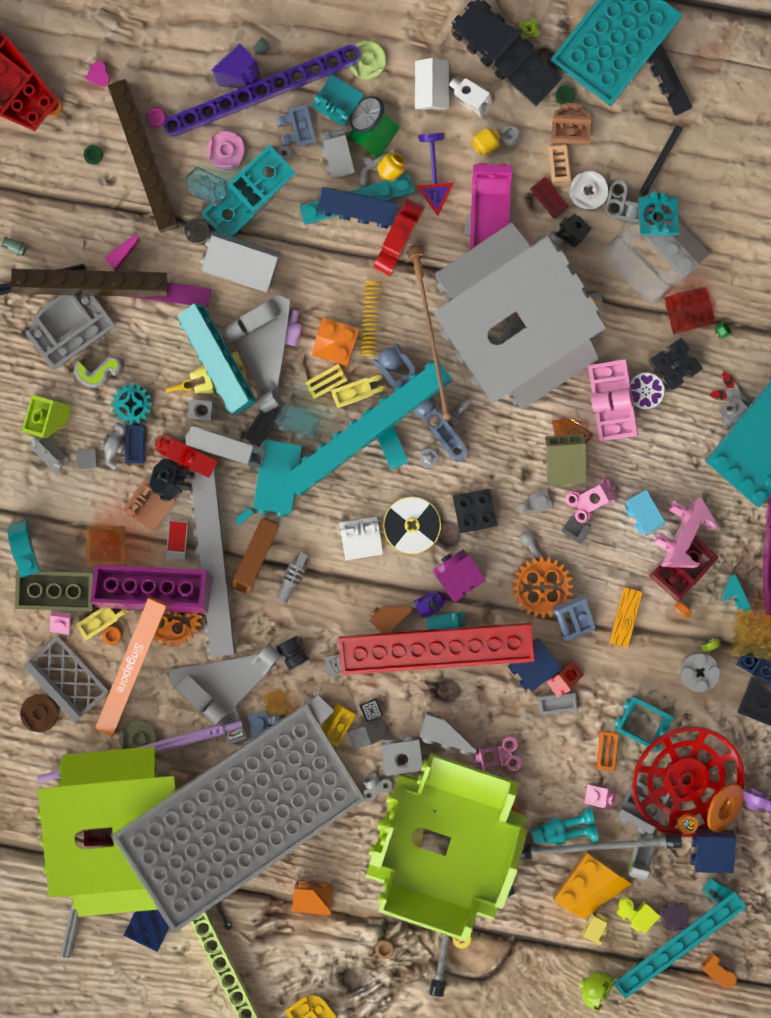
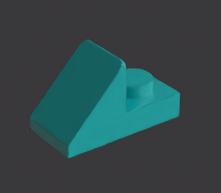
M730 574L720 601L735 596L733 601L738 610L741 609L742 612H746L752 609L736 575Z

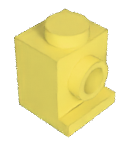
M592 913L582 932L583 937L601 946L602 940L600 937H604L607 933L608 917L601 913L597 915Z

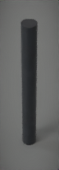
M676 125L642 185L639 191L640 194L646 196L683 129L680 126Z

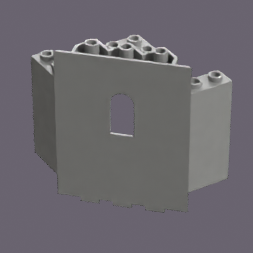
M510 223L434 274L438 280L435 284L441 293L443 291L446 292L444 296L448 303L433 313L443 329L440 331L441 335L446 341L450 340L457 351L455 354L456 358L461 364L464 362L472 374L470 379L473 384L481 387L492 404L508 394L512 403L515 406L518 404L523 410L597 361L599 358L590 339L606 329L598 316L599 309L592 298L589 297L584 289V285L572 270L563 252L559 251L558 247L552 244L548 236L531 247L513 223ZM514 312H517L526 328L502 344H492L488 340L489 330Z

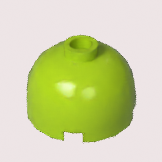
M601 971L591 973L588 978L583 977L579 988L582 989L581 997L585 1005L599 1012L603 1007L600 1004L601 1001L606 1000L611 991L614 976Z

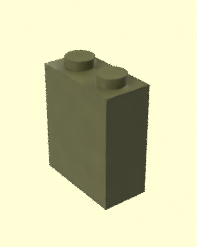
M584 434L545 437L548 486L558 487L561 485L587 483Z

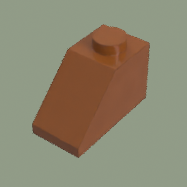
M382 606L380 609L376 607L370 613L372 618L369 621L381 633H390L412 611V608L410 606Z

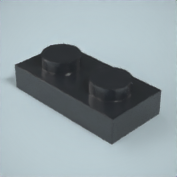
M261 410L243 437L260 448L280 418V415L273 410L266 413Z

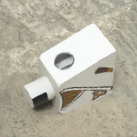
M454 78L448 88L455 92L456 100L480 118L484 117L493 104L489 92L466 78L462 83Z

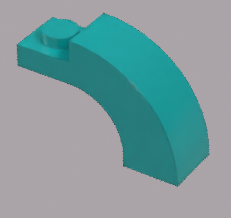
M28 519L9 524L7 526L9 544L20 577L23 578L40 572L31 538L33 535Z

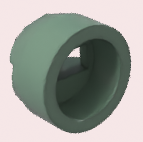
M261 37L252 49L259 54H265L269 49V44Z

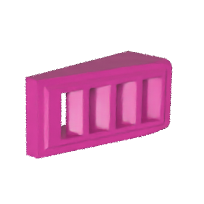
M136 235L106 256L105 259L114 271L120 268L140 240Z

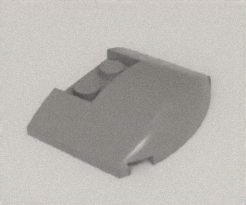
M61 295L49 302L37 313L32 320L29 331L27 329L26 335L54 371L104 337L116 326L94 296Z

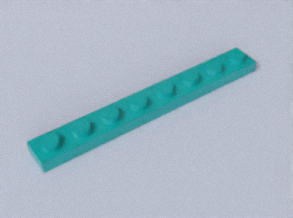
M736 891L732 892L626 972L613 984L626 999L746 909L747 905Z

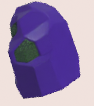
M433 591L414 600L421 617L424 618L444 606L445 596L443 592Z

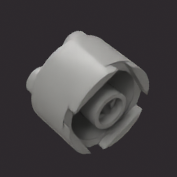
M695 652L688 654L682 659L679 665V676L681 682L689 689L696 692H705L717 684L720 669L714 658L705 653ZM697 668L702 669L703 674L701 676H695Z

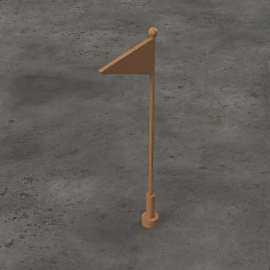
M413 247L407 251L408 257L414 263L416 278L420 284L439 382L443 418L448 420L451 418V414L447 408L423 284L424 274L421 259L424 257L423 249L421 247Z

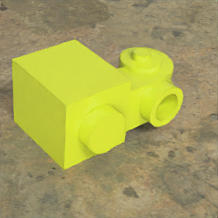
M623 897L618 902L619 908L616 913L623 919L627 917L632 922L630 925L637 932L641 930L646 933L660 918V915L645 901L636 909H634V904L628 897Z

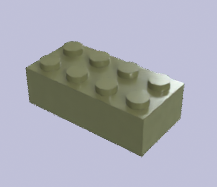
M16 570L15 609L95 611V606L90 602L94 572L40 570L38 573L21 578L19 571Z

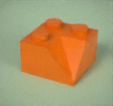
M322 318L312 356L348 367L360 330Z
M299 880V883L296 882L294 886L292 912L331 915L334 886H330L328 882L311 884V881Z

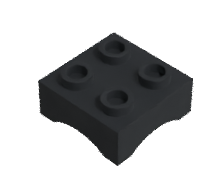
M491 489L453 495L459 533L497 527Z

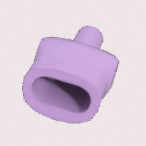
M292 310L285 345L293 347L298 345L303 328L301 324L297 323L299 311Z

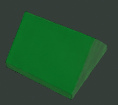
M384 113L381 121L374 129L365 133H358L352 129L347 138L378 158L382 156L400 129V126Z

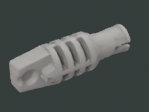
M300 551L296 560L292 558L282 579L283 585L276 599L287 603L293 589L298 587L305 573L307 565L304 563L308 557L307 554Z

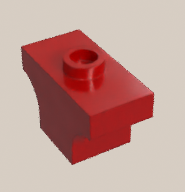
M571 660L546 683L556 696L559 697L569 692L584 674L574 661Z

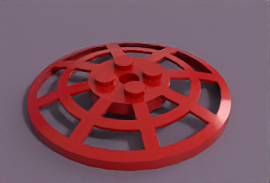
M681 727L664 733L644 750L635 766L632 777V793L638 811L650 825L665 834L681 832L679 828H675L677 817H681L684 814L697 815L700 813L705 823L698 826L697 829H710L706 809L710 807L712 798L722 788L727 786L724 784V762L734 759L737 770L736 784L741 787L742 791L744 789L745 771L740 754L726 737L705 727ZM686 731L700 732L696 741H681L672 744L670 736ZM708 734L713 735L721 740L730 752L719 756L714 749L703 742ZM663 741L666 748L656 756L651 766L642 765L649 752ZM684 746H693L689 756L679 757L675 750ZM700 748L707 751L713 759L702 763L697 758ZM666 754H669L672 761L666 769L656 767L660 760ZM718 766V782L709 780L708 769ZM638 773H647L649 796L640 802L637 792ZM653 775L663 776V786L654 791ZM690 775V780L682 783L683 776ZM707 788L714 789L715 791L711 797L703 803L700 796ZM668 793L674 798L672 807L668 808L663 805L658 798ZM693 801L696 808L690 810H679L681 802ZM654 802L661 811L669 814L667 826L654 820L647 814L645 808ZM681 832V837L695 836V832L692 834H684Z

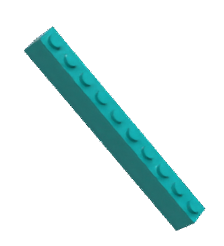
M432 360L424 366L425 370L420 374L418 372L413 374L407 384L397 386L391 396L388 397L386 395L378 401L379 405L374 409L370 407L364 411L363 417L358 421L357 419L351 421L345 431L335 433L331 437L333 440L328 444L324 442L316 448L317 452L312 456L310 454L305 456L299 466L289 468L285 472L287 475L283 478L298 497L302 496L438 393L440 389L435 362ZM439 362L443 387H446L453 379Z

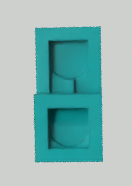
M394 427L378 437L391 470L409 463Z

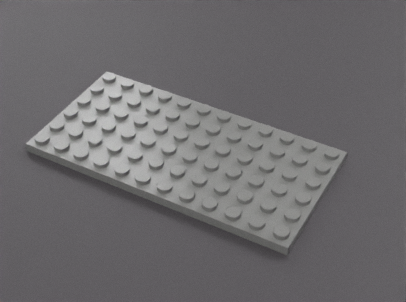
M303 704L111 836L168 926L175 933L365 801L307 704Z

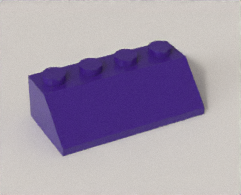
M241 43L211 69L219 87L242 88L260 80V71L256 60Z

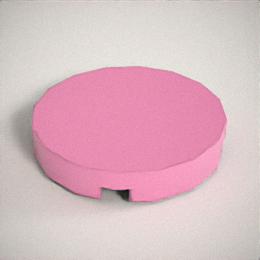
M220 131L209 140L207 146L208 157L212 164L224 170L239 166L246 153L242 139L236 133L230 131Z

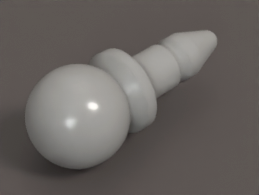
M471 398L464 400L457 408L451 409L452 412H449L451 418L446 420L451 427L459 423V419L463 417L462 413L471 403Z

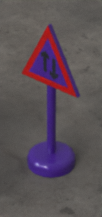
M445 133L418 135L420 142H430L433 184L417 185V188L437 216L454 182L438 184L434 141L444 140Z

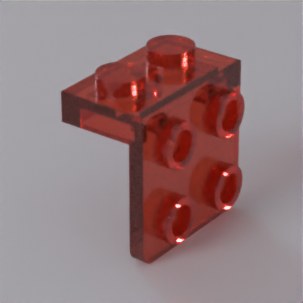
M706 287L664 297L673 335L715 324L716 320Z

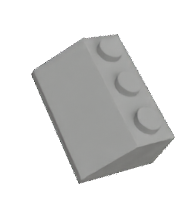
M665 220L663 224L670 226L673 220ZM680 220L678 236L643 237L682 280L710 254Z

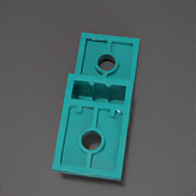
M269 145L227 184L228 188L203 210L201 215L217 232L233 237L269 204L268 200L296 175V172ZM267 167L274 169V175L270 178L265 177L263 174ZM225 210L233 211L232 219L225 220L222 216Z

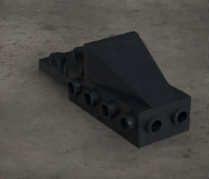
M470 1L464 8L466 12L462 16L457 15L451 22L453 25L451 27L452 36L457 41H462L471 54H476L480 57V61L484 66L492 68L495 71L494 74L501 81L509 82L529 102L537 107L562 80V77L534 52V46L530 41L521 38V32L518 29L504 23L505 19L499 13L495 15L490 10L491 6L486 1Z

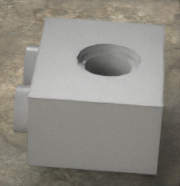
M413 735L403 737L404 740L401 741L391 738L384 740L385 743H381L385 776L421 771L423 763L419 738H415ZM400 754H405L408 760L406 763L401 764L397 761V757Z

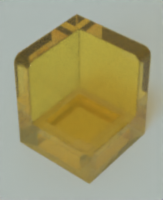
M282 690L263 695L268 718L287 714Z

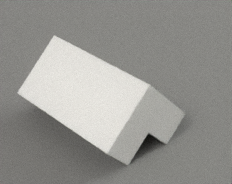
M435 58L415 61V109L423 111L429 109H449V61Z

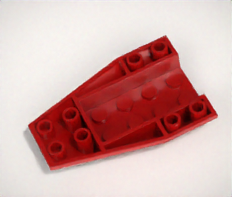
M0 31V116L35 132L59 101L11 40Z

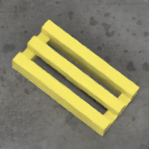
M339 364L308 380L305 384L313 398L316 399L348 380ZM338 370L339 373L311 387L310 384ZM341 376L342 380L315 394L314 390Z

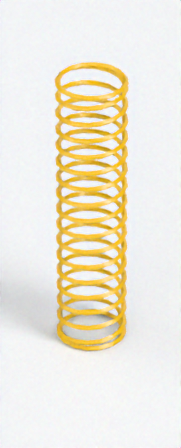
M365 281L364 283L366 284H364V286L368 288L364 289V291H366L364 295L368 297L363 298L364 300H366V302H363V304L368 306L363 307V309L366 310L362 313L368 315L362 316L363 318H365V320H362V322L367 324L361 325L362 327H365L364 329H361V331L367 333L361 334L362 336H364L363 338H361V340L367 342H361L360 344L364 346L360 347V349L367 351H360V355L377 356V354L362 353L377 352V350L364 349L377 346L366 345L362 343H378L377 341L364 340L370 338L377 339L378 337L367 336L363 334H378L377 332L364 331L371 329L378 330V328L367 327L364 325H379L378 323L365 322L371 320L379 321V319L367 318L364 316H379L378 314L365 313L372 311L379 312V310L367 309L365 307H380L378 305L366 304L372 302L380 303V301L368 300L366 298L381 297L370 296L366 294H380L381 292L368 291L366 289L381 288L366 285H381L382 283L376 281Z

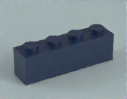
M322 186L317 210L321 211L320 214L331 217L332 214H337L339 219L350 221L351 218H356L358 223L369 225V222H375L377 227L388 229V225L392 226L394 223L398 203Z

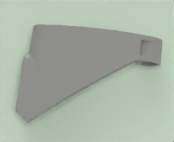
M282 295L274 297L223 328L226 338L237 346L258 390L257 403L264 413L282 404L278 384L291 299Z
M267 643L256 655L170 669L169 683L198 711L204 713L215 725H218L267 674L282 655Z

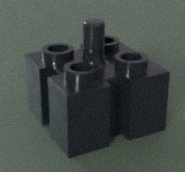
M682 337L666 347L669 351L666 354L662 350L647 360L656 373L661 371L664 376L661 380L669 392L684 383L682 379L684 376L689 379L703 370L695 356L691 359L688 356L687 352L690 349Z

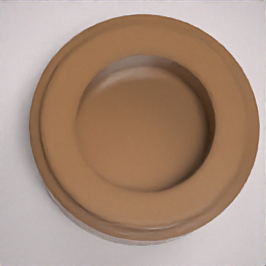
M381 939L376 943L375 953L381 959H388L394 953V945L388 939Z

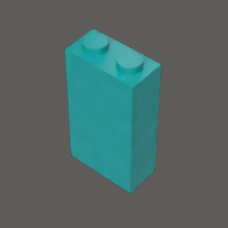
M264 440L262 449L266 450L261 469H259L253 508L257 509V513L268 514V511L276 512L275 516L287 517V514H292L295 492L283 477L287 475L285 472L289 468L300 465L303 446Z

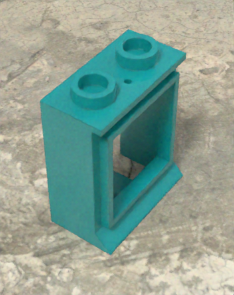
M632 696L631 699L627 698L623 706L625 711L622 716H618L614 725L617 726L615 729L617 732L648 747L655 739L668 732L667 730L675 717ZM636 703L663 716L651 742L624 729ZM660 743L657 744L653 748V750L658 752Z

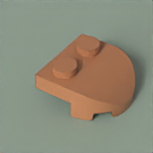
M577 103L563 104L562 108L555 111L553 115L551 143L590 145L592 121L590 112L587 113L583 106Z

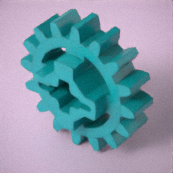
M130 383V388L124 384L122 391L117 388L118 395H112L116 400L111 402V405L115 406L112 413H118L116 418L120 419L122 417V423H126L129 420L130 425L134 424V420L140 424V418L147 419L146 412H152L148 409V406H153V403L148 402L152 396L145 395L148 390L143 389L141 391V385L139 384L134 388L133 383ZM136 392L143 397L144 401L136 397ZM127 393V397L124 400H120ZM133 398V401L136 402V406H133V409L131 410V407L127 406V403L131 402V399ZM120 407L125 408L127 410L128 416L122 413ZM143 408V411L136 416V412Z

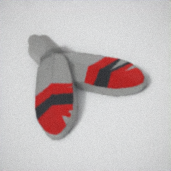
M725 372L722 373V381L728 391L715 390L710 393V397L718 401H733L738 397L744 404L750 405L751 402L741 394L731 375Z

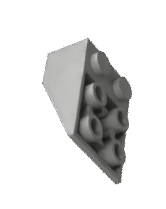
M425 712L419 737L422 738L423 742L428 744H434V742L441 743V747L449 750L455 747L460 750V753L471 755V752L476 754L475 746L445 717Z

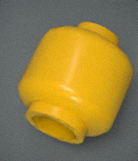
M485 127L473 136L471 144L479 155L488 156L499 148L500 143L498 140L501 137L495 129L491 131L488 127Z
M387 153L377 164L379 176L383 180L395 181L405 171L404 158L398 153Z

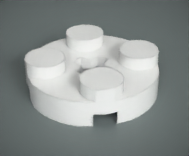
M588 171L580 173L573 179L570 185V198L580 209L595 210L607 199V182L597 172ZM589 186H592V191L594 192V194H589L587 196L585 194L586 191L584 190V187L588 188Z

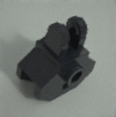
M163 458L154 466L149 485L153 493L159 495L162 501H170L178 493H182V490H191L192 484L184 481L185 479H194L195 475L191 471L180 470L171 459Z

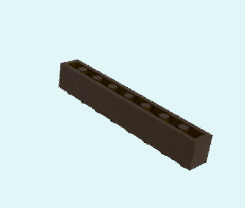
M126 79L109 84L108 88L158 229L163 233L177 228L179 225L130 86Z
M11 269V289L13 294L167 298L168 276L167 272Z

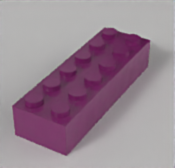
M95 565L90 602L97 608L144 610L147 600L151 596L167 604L165 611L208 613L212 575L207 570Z

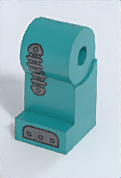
M712 878L708 879L702 889L705 894L717 902H721L734 892Z

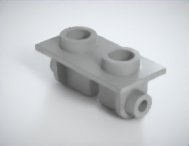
M38 436L31 441L32 443L29 447L55 473L68 462L69 459L48 438L45 439Z

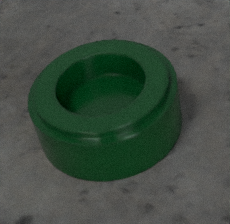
M561 86L555 93L556 102L562 106L566 103H572L575 97L573 89L569 86Z
M90 145L84 150L83 156L88 164L97 165L103 160V152L98 146Z

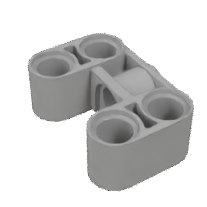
M620 180L613 182L609 188L605 204L606 216L625 223L639 225L638 203L626 201L628 190L626 183ZM620 186L623 189V194H615L613 187ZM654 189L649 192L647 197H650V194L653 192H657V195L660 196L663 191ZM612 204L617 205L619 212L616 214L611 213L609 206ZM655 204L647 207L644 214L652 213L655 210ZM655 213L656 222L660 221L661 213ZM645 221L650 227L654 225L650 221Z

